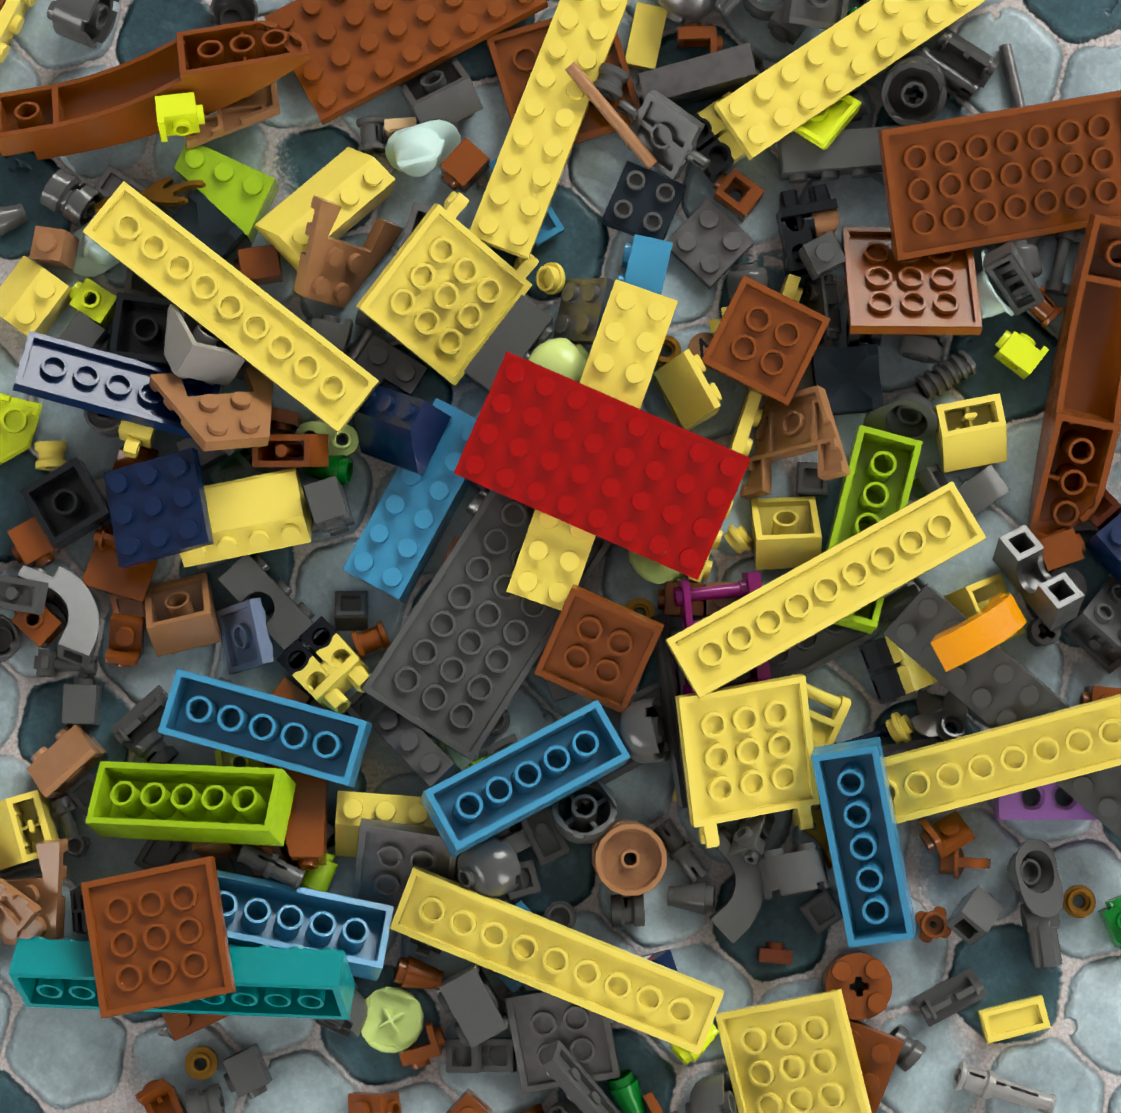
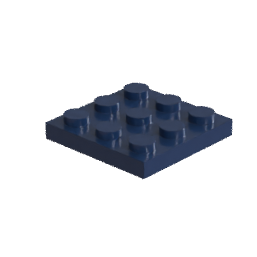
M188 448L103 473L119 567L129 568L214 544L198 451L196 449Z

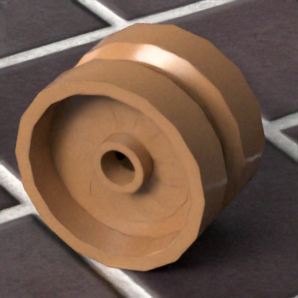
M618 819L598 842L592 844L591 863L596 875L611 891L624 896H639L652 890L662 880L667 867V852L661 838L646 824L634 819ZM630 852L634 853L635 857H630L631 862L626 863L624 856Z

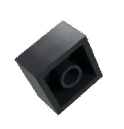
M117 292L109 353L171 369L164 356L167 312L170 304L173 303L167 298Z
M77 457L20 490L21 495L51 545L59 550L111 520L108 502L84 462Z

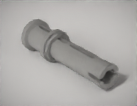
M961 1061L954 1075V1090L960 1091L965 1089L979 1094L980 1098L985 1100L994 1097L1042 1113L1053 1112L1056 1101L1054 1094L997 1077V1074L992 1070L988 1069L984 1072L969 1067L967 1062Z

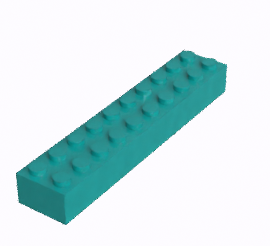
M43 937L18 938L8 974L26 1007L100 1010L89 941H79L74 938H64L63 940H48ZM229 944L236 992L143 1011L349 1020L355 981L345 951L331 947L316 950L305 949L300 946L273 948L268 945L241 947L236 944Z

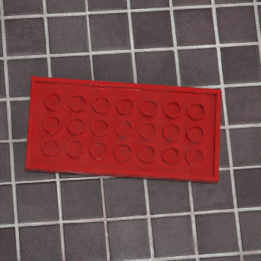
M507 351L454 474L698 580L751 458Z

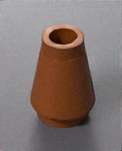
M410 955L407 958L400 956L395 968L393 982L399 983L402 988L439 990L444 971L438 970Z

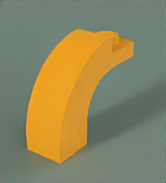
M1005 592L993 596L988 605L975 615L936 634L930 643L947 672L997 646L1020 630L1027 621L1012 594L1006 595Z

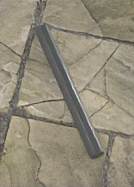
M666 614L652 616L651 619L664 624L655 645V653L676 798L679 808H689L675 696L680 695L674 656L665 642L666 639L671 637L669 619Z

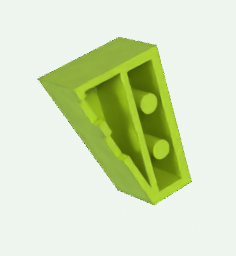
M185 143L174 166L179 177L185 182L203 180L206 187L193 188V190L198 189L227 218L236 224L247 237L246 239L253 244L258 234V230L254 225L267 215L278 192L279 185L276 179L203 145L187 149Z

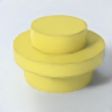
M549 262L540 267L536 273L538 288L549 295L560 293L565 285V272L561 265Z
M731 524L728 527L729 531L724 535L727 542L739 555L745 551L750 552L753 549L750 545V542L753 541L751 535L743 526L740 525L736 528Z
M898 712L892 713L891 718L885 722L892 739L897 744L902 741L905 743L912 740L911 733L914 732L910 719L907 715L901 716Z

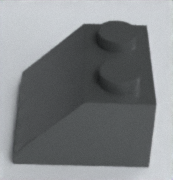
M455 56L398 86L413 116L416 117L417 124L438 119L453 124L459 120L468 119L475 112L483 109L471 78Z

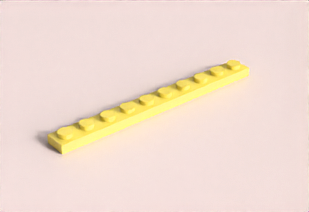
M788 274L783 281L780 294L799 303L803 288L798 287L801 277ZM749 388L728 447L745 456L749 455L753 444V439L748 438L752 426L758 427L763 413V409L758 408L763 395ZM732 501V503H731V505H730V508H729V510H728V512H727V514H726V517H725L726 519L728 518L729 513H730V511H731L733 501ZM719 530L712 546L714 549H717L723 534L722 530ZM708 556L698 580L687 575L685 579H688L690 583H701L702 578L707 580L713 561L708 560Z

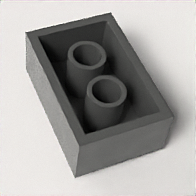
M472 963L443 979L439 987L441 992H439L437 998L446 1014L452 1011L456 1019L453 1027L462 1044L468 1041L471 1048L508 1028V1015L480 965Z

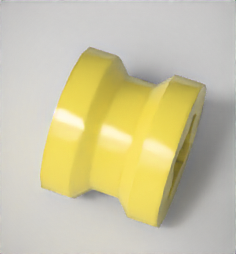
M39 441L34 443V450L38 452V460L35 462L36 470L53 471L68 462L64 459L67 442Z

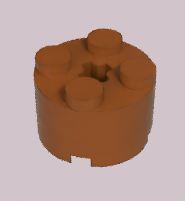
M850 950L838 954L825 968L822 975V991L841 989L848 1018L866 1020L886 1009L892 994V980L885 965L877 958L863 951ZM855 977L864 982V986L859 988L858 993L849 988V984L855 983Z

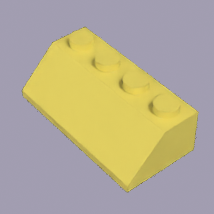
M347 147L258 221L254 227L297 271L301 252H306L309 236L305 234L307 222H312L315 210L311 208V202L314 195L332 201L342 207L329 234V237L339 239L392 194L396 179L373 156Z
M297 468L204 486L214 544L180 553L185 568L310 543L313 521Z
M338 791L335 819V856H357L359 828L362 818L436 828L420 800L422 796Z

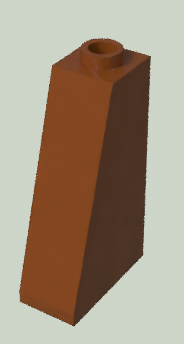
M265 763L266 768H281ZM282 768L296 783L285 836L293 865H298V868L302 870L318 869V865H326L329 781Z

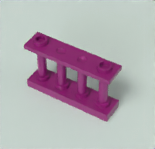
M741 572L742 580H738V584L691 589L688 579H677L678 587H673V598L675 606H680L682 631L699 622L693 621L691 602L731 597L742 598L762 587L761 572ZM769 660L752 669L751 678H747L746 682L728 683L720 688L771 679ZM688 680L687 685H683V695L695 693Z

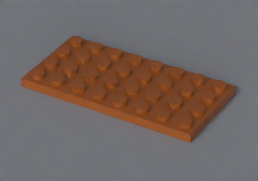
M295 0L264 16L266 21L278 23L282 30L288 32L294 30L306 42L311 59L294 69L293 72L322 125L546 9L548 3L547 0Z
M1121 90L877 130L894 260L899 261L1086 228L1090 213L1121 218Z

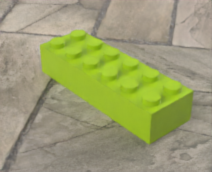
M859 425L854 434L847 461L850 475L843 477L825 551L907 506L923 441ZM885 596L838 621L835 625L872 634L877 628Z
M100 761L85 823L98 835L107 838L284 846L296 783L282 768Z

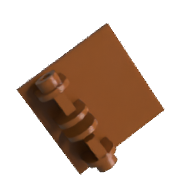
M102 525L101 530L97 529L95 531L93 541L96 543L82 582L87 587L143 603L159 559L129 568L119 567L113 528Z

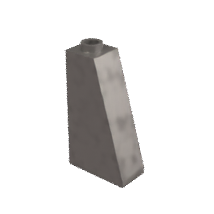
M745 43L638 73L640 84H637L636 88L641 103L644 102L648 92L655 89L675 104L683 105L719 98L728 91L733 93L764 72L765 69L762 56L750 43Z

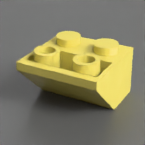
M690 349L682 352L653 372L652 376L677 424L686 430H690L716 416L721 407L720 400H722V396L715 383L709 384L705 378L704 372L707 370L698 354L693 356Z
M1000 393L936 405L932 409L938 418L935 438L943 474L1007 461V428Z
M39 789L0 801V871L38 860L35 844L46 840L59 839L55 821L50 812L49 800L44 797Z

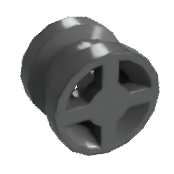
M602 63L599 67L600 76L593 84L605 98L620 101L623 96L622 87L628 83L630 74L615 65Z

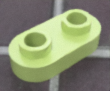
M308 421L301 424L295 434H307L308 432L328 434L329 455H345L350 457L359 448L357 432L347 424L340 433H337L325 422ZM340 435L348 436L349 440L346 445L341 446L337 444V438Z

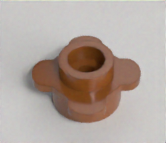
M937 906L933 911H918L916 913L915 921L920 926L921 933L919 937L923 942L930 943L933 938H948L950 936L951 929L945 925L947 923L945 918L947 912L943 907ZM932 921L936 923L934 928L930 926Z

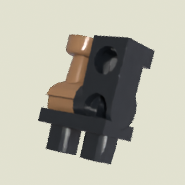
M826 184L809 187L810 203L806 204L799 203L797 190L782 191L779 194V210L776 214V220L783 250L785 277L788 274L795 276L808 274L797 253L804 244L830 231L833 232L836 238L835 231L840 221L837 211L838 205L836 198L831 199Z

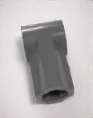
M1021 904V921L1025 933L1028 934L1033 968H1047L1063 964L1057 929L1060 927L1059 912L1051 918H1040L1033 914L1025 904Z

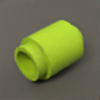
M327 852L326 865H318V869L305 870V875L299 887L327 892L339 865L333 861L335 855Z

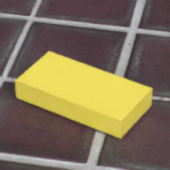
M637 2L625 56L628 67L646 71L656 69L668 12L663 7Z
M1042 995L977 1010L985 1043L987 1044L1051 1028Z

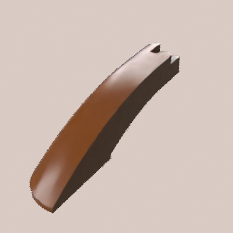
M242 21L177 32L174 40L149 53L101 72L57 84L0 93L1 155L3 157L34 151L37 160L111 147L160 133L155 96L194 92L196 105L203 104L204 115H208L268 86L310 60L309 49L303 38L294 30L292 32L282 30L278 23L269 21Z
M1090 213L1083 244H1079L1050 376L1031 493L1027 527L1038 540L1085 523L1099 506L1106 489L1121 428V218Z

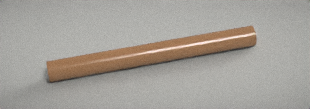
M574 61L565 71L647 169L651 168L657 160Z

